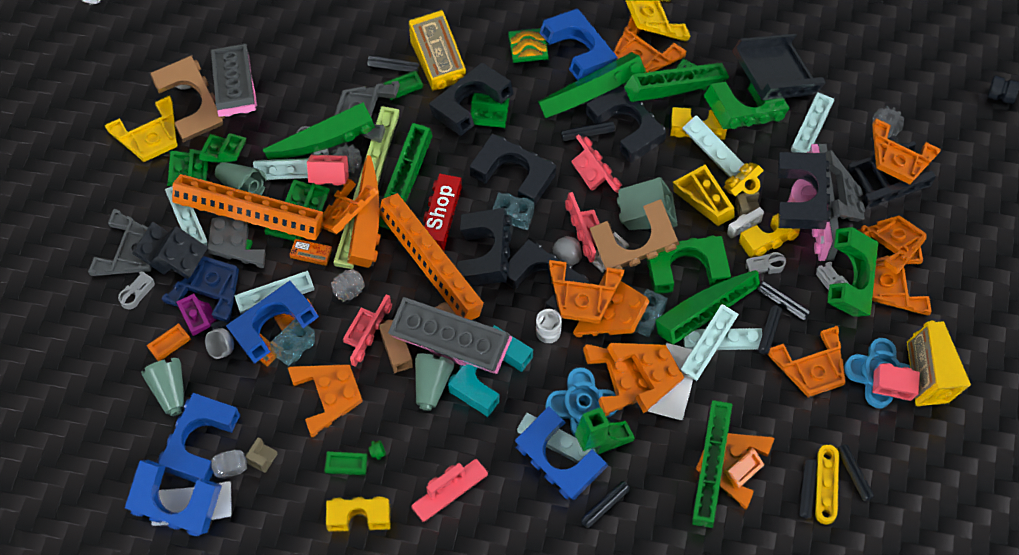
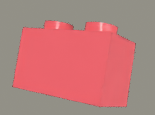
M311 155L307 160L308 183L316 185L332 183L333 185L345 184L349 177L348 156Z
M889 363L880 364L874 370L872 393L911 401L918 395L920 372L913 371L912 368L894 367Z

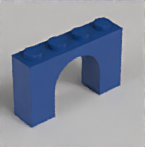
M578 9L543 21L540 34L549 45L564 39H575L581 41L589 48V52L573 57L569 70L577 80L617 60L616 54Z
M290 280L226 325L234 339L254 364L270 353V350L260 337V330L268 319L275 315L288 314L304 328L319 317L310 302Z
M193 393L191 398L187 399L182 416H179L176 421L174 433L168 437L165 451H162L159 456L158 463L166 466L164 472L195 483L199 479L210 480L215 470L212 461L187 452L185 450L186 439L194 429L201 426H213L232 433L240 417L238 409Z
M548 406L515 440L518 444L516 448L524 456L528 454L532 458L530 463L537 470L542 468L547 473L544 477L552 485L556 482L561 487L559 492L566 499L570 497L575 500L606 469L608 464L591 449L572 468L561 470L552 467L546 457V446L549 439L566 422Z
M140 460L125 508L131 510L133 515L149 516V520L162 523L163 521L169 523L168 526L177 530L181 528L188 530L187 533L193 536L207 533L222 485L206 479L196 480L187 507L179 513L172 512L164 507L159 497V487L166 466L150 460Z

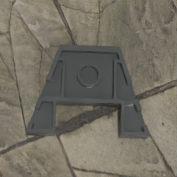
M392 81V84L389 85L381 83L376 84V87L372 88L364 86L343 90L335 115L364 102L370 116H372L377 98H396L400 84L398 81ZM374 124L375 128L369 133L361 134L364 137L381 143L386 129L384 125Z
M831 150L825 152L826 161L830 162L829 170L836 175L839 199L831 202L833 217L848 218V220L855 222L865 220V206L861 198L863 195L861 187L855 182Z
M113 209L108 224L110 227L125 230L114 260L94 257L88 271L91 276L151 271L152 267L132 254L148 227L143 224L140 225L131 217H126L117 209Z
M226 216L212 218L208 242L209 254L227 259H238L245 264L253 263L260 268H264L266 255L265 250H246L249 230L248 222L234 220Z

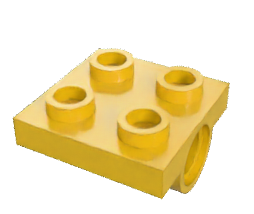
M745 163L739 168L740 172L735 177L731 176L725 181L726 185L723 187L727 193L734 196L738 195L741 191L747 194H754L760 188V181L757 176L764 170L757 164Z

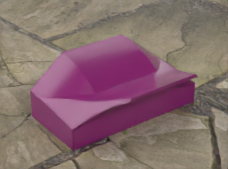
M195 294L177 301V305L192 336L209 328L211 323L217 320L211 315L213 310L210 304L199 300Z

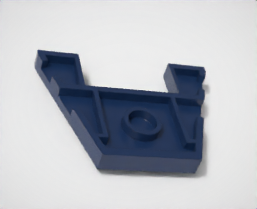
M204 256L189 279L184 278L181 282L178 281L173 286L174 289L169 294L166 293L162 300L164 303L178 307L177 301L183 299L188 291L217 299L219 301L211 315L214 319L229 323L239 269L237 266Z

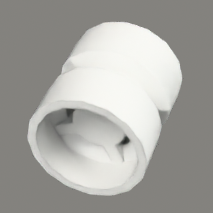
M544 309L537 315L536 335L544 343H553L560 338L562 320L556 310Z

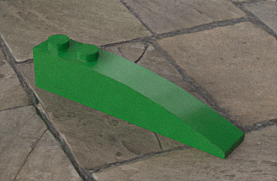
M631 52L538 101L545 118H548L594 99L628 82L633 74L645 73L646 70L640 56Z
M723 63L633 74L624 88L630 101L634 102L690 92L704 86H710L713 83L725 81L729 78V75Z
M364 102L264 148L263 151L268 159L306 155L344 142H350L358 135L369 133L375 128V125Z
M412 123L384 198L398 193L406 203L433 136L430 128ZM379 215V227L391 230Z
M754 270L720 282L675 306L655 320L658 335L674 345L711 320L721 304L729 308L757 289L760 285L758 271Z
M712 400L693 515V525L710 528L714 526L732 403Z

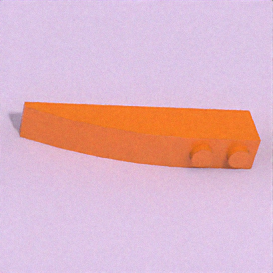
M367 155L363 164L359 194L366 185L372 186L378 191L376 173L372 158ZM379 192L355 215L347 260L349 264L370 268L372 262H376L378 251H375V247L380 241V234H378Z

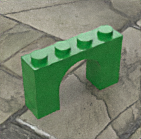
M726 82L710 84L704 94L723 130L759 123L765 124L771 121H781L789 110V106L784 98L762 101L752 83L748 90L758 106L756 108L740 103Z
M853 227L836 229L834 248L845 253L850 258L854 269V279L852 286L848 283L830 284L828 304L853 317L870 316L878 242Z
M708 236L701 239L690 238L685 241H678L680 245L676 246L675 250L671 252L663 251L658 253L659 256L656 258L647 259L653 294L673 292L674 280L670 265L675 259L683 256L697 258L704 264L710 287L731 278L722 236Z

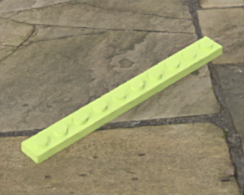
M381 106L376 123L377 125H384L386 129L382 142L378 143L371 140L367 155L372 158L377 185L379 184L400 114L399 109ZM362 171L353 200H355L359 194ZM355 216L344 227L334 259V266L353 269L354 267L353 264L347 263Z

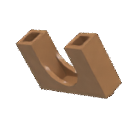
M192 56L151 73V78L159 93L178 85H188L195 88L201 95L202 104L199 110L193 115L175 122L176 130L182 142L222 126V119H225L224 116H218L215 96L213 92L209 93L207 79L205 76L201 77L199 72L201 70L197 60H193Z
M661 199L643 206L651 225V236L648 242L639 249L627 250L619 246L608 221L590 228L606 270L607 268L622 269L628 265L630 267L636 266L641 263L640 260L656 258L659 256L658 253L663 251L671 252L676 249V246L680 245Z
M447 302L434 307L456 315ZM387 320L379 325V329L394 373L412 368V358L406 342L388 334L393 320Z

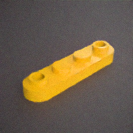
M832 445L822 446L817 454L815 516L822 524H831L837 517L839 452ZM824 455H829L831 459H826ZM822 513H828L829 517H824Z

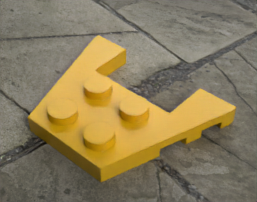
M626 0L637 28L683 41H688L691 37L685 24H669L659 0Z
M170 96L155 102L162 117L129 132L126 131L119 118L106 124V130L143 162L178 147L173 103Z

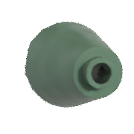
M221 162L215 168V177L224 186L262 195L265 190L263 183L267 178L265 173L258 168L228 162Z
M417 354L415 359L416 404L420 405V409L431 411V408L436 407L455 362L441 356L439 359L431 354Z
M171 358L172 362L166 363L165 360L152 363L144 368L145 371H141L143 378L166 414H170V416L182 413V409L185 406L182 367L179 358Z

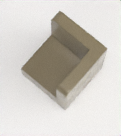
M758 191L754 194L743 193L736 196L735 207L739 217L759 208Z
M258 437L245 458L249 465L266 473L277 456V451L264 445L262 439Z

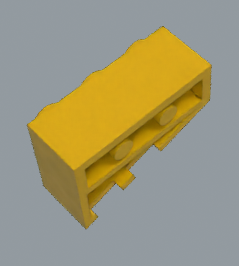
M706 165L673 182L674 192L717 226L735 217L733 205Z

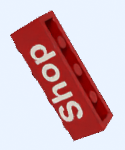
M439 173L438 180H434L433 183L434 194L429 197L428 207L430 208L429 212L426 211L424 215V227L444 251L462 184L460 177Z

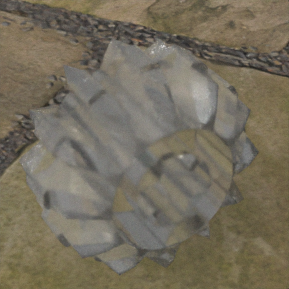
M888 106L884 109L880 108L873 115V122L877 118L891 125L888 138L891 135L896 136L903 128L904 117L901 116V111H895V107L892 110Z
M345 143L344 147L338 145L337 150H332V155L348 156L349 172L354 174V169H359L362 159L360 151L355 149L353 145L347 147Z
M353 269L345 270L342 274L339 273V276L335 277L331 283L334 295L343 302L357 297L365 287L363 277Z
M240 450L220 453L211 459L212 471H214V475L218 478L232 477L243 473L247 469L246 458Z

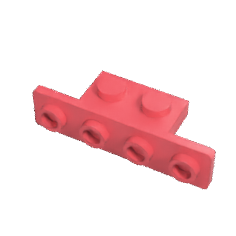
M578 134L576 138L585 150L571 161L591 190L596 189L607 180L612 189L619 193L618 190L622 186L620 181L616 177L613 178L610 174L612 170L606 163L603 164L600 153L597 150H593L591 147L593 143L590 139Z
M570 192L568 193L567 200H565L566 210L570 212L571 223L576 227L578 240L582 242L584 256H587L589 262H594L596 255L594 246L596 244L590 228L600 224L595 210L580 212L574 194Z
M385 295L376 313L361 307L345 334L343 342L355 347L350 357L352 366L356 367L358 362L363 360L365 349L374 340V333L376 330H379V325L383 323L385 314H389L392 308L389 295Z
M477 459L470 462L464 468L460 463L456 466L452 465L445 470V474L439 478H433L428 483L427 494L412 505V509L423 522L488 476V472Z

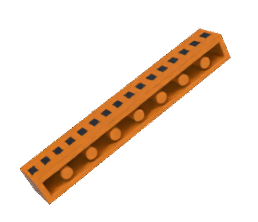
M182 174L173 182L172 202L182 206L211 212L219 216H226L234 220H241L309 240H316L322 230V211Z
M396 193L382 199L379 215L456 315L469 320L479 317L484 304L400 195Z

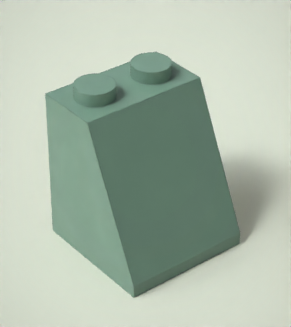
M661 177L618 190L619 197H617V203L621 208L619 219L621 224H624L629 230L651 229L643 206L660 199L664 204L672 227L677 226L673 193Z

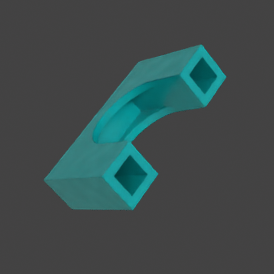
M512 336L503 361L522 372L533 358V349ZM470 364L466 366L460 365L458 373L453 374L448 381L449 392L488 417L499 403V394L477 379L475 373L478 367Z

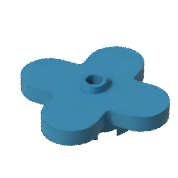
M886 338L874 340L869 346L868 356L852 355L844 365L845 374L849 379L865 384V398L875 408L886 407L893 397L872 393L874 370L883 363H889L899 368H910L908 364L899 363L896 359L897 351L895 345Z
M576 368L571 371L567 378V390L552 392L546 400V408L550 406L562 419H569L571 432L576 437L575 432L582 414L600 408L598 402L600 397L616 396V394L607 389L598 390L595 387L593 374L588 369ZM616 411L610 413V415L606 417L613 416L616 413Z

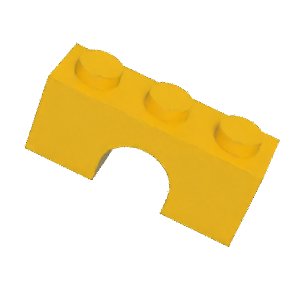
M672 108L670 136L690 137L683 130V127L693 119L691 117V109ZM709 110L708 118L703 122L719 139L725 140L727 129L723 130L713 111Z
M777 214L772 217L770 224L774 232L765 233L758 225H755L741 232L739 243L750 258L763 256L768 250L780 247L783 242L787 240L792 241L797 238L800 229L778 228Z
M356 497L352 500L334 498L332 501H326V526L328 531H349V522L355 515H364L368 518L369 530L390 529L389 499L374 497L373 499L365 500L364 498Z

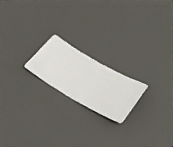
M666 343L679 369H681L692 349ZM682 372L685 377L682 382L662 397L648 411L683 420L693 378Z
M230 481L218 483L222 485L211 520L231 516ZM194 487L159 490V497L165 508L179 513L189 504ZM151 521L152 526L169 525V523L163 521L162 523Z

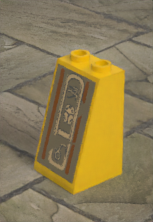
M443 10L409 21L411 44L432 90L444 89L466 75V69Z
M929 321L907 341L910 368L913 371L920 372L918 395L915 397L916 406L949 403L971 385L945 323Z

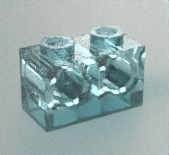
M498 192L493 209L507 206L508 208H505L508 215H511L512 226L528 230L534 213V202L527 198L521 199L508 193L502 194Z
M646 289L643 295L648 298L649 303L655 306H647L641 317L646 321H639L635 331L650 338L656 326L655 320L664 312L668 298Z
M294 319L270 342L271 353L289 366L293 361L296 362L306 349L312 347L315 342L314 330L308 325L302 328Z

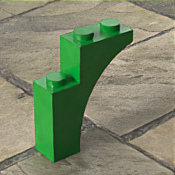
M601 407L582 414L575 432L583 452L594 448L597 454L630 443L635 439L626 421L609 423Z

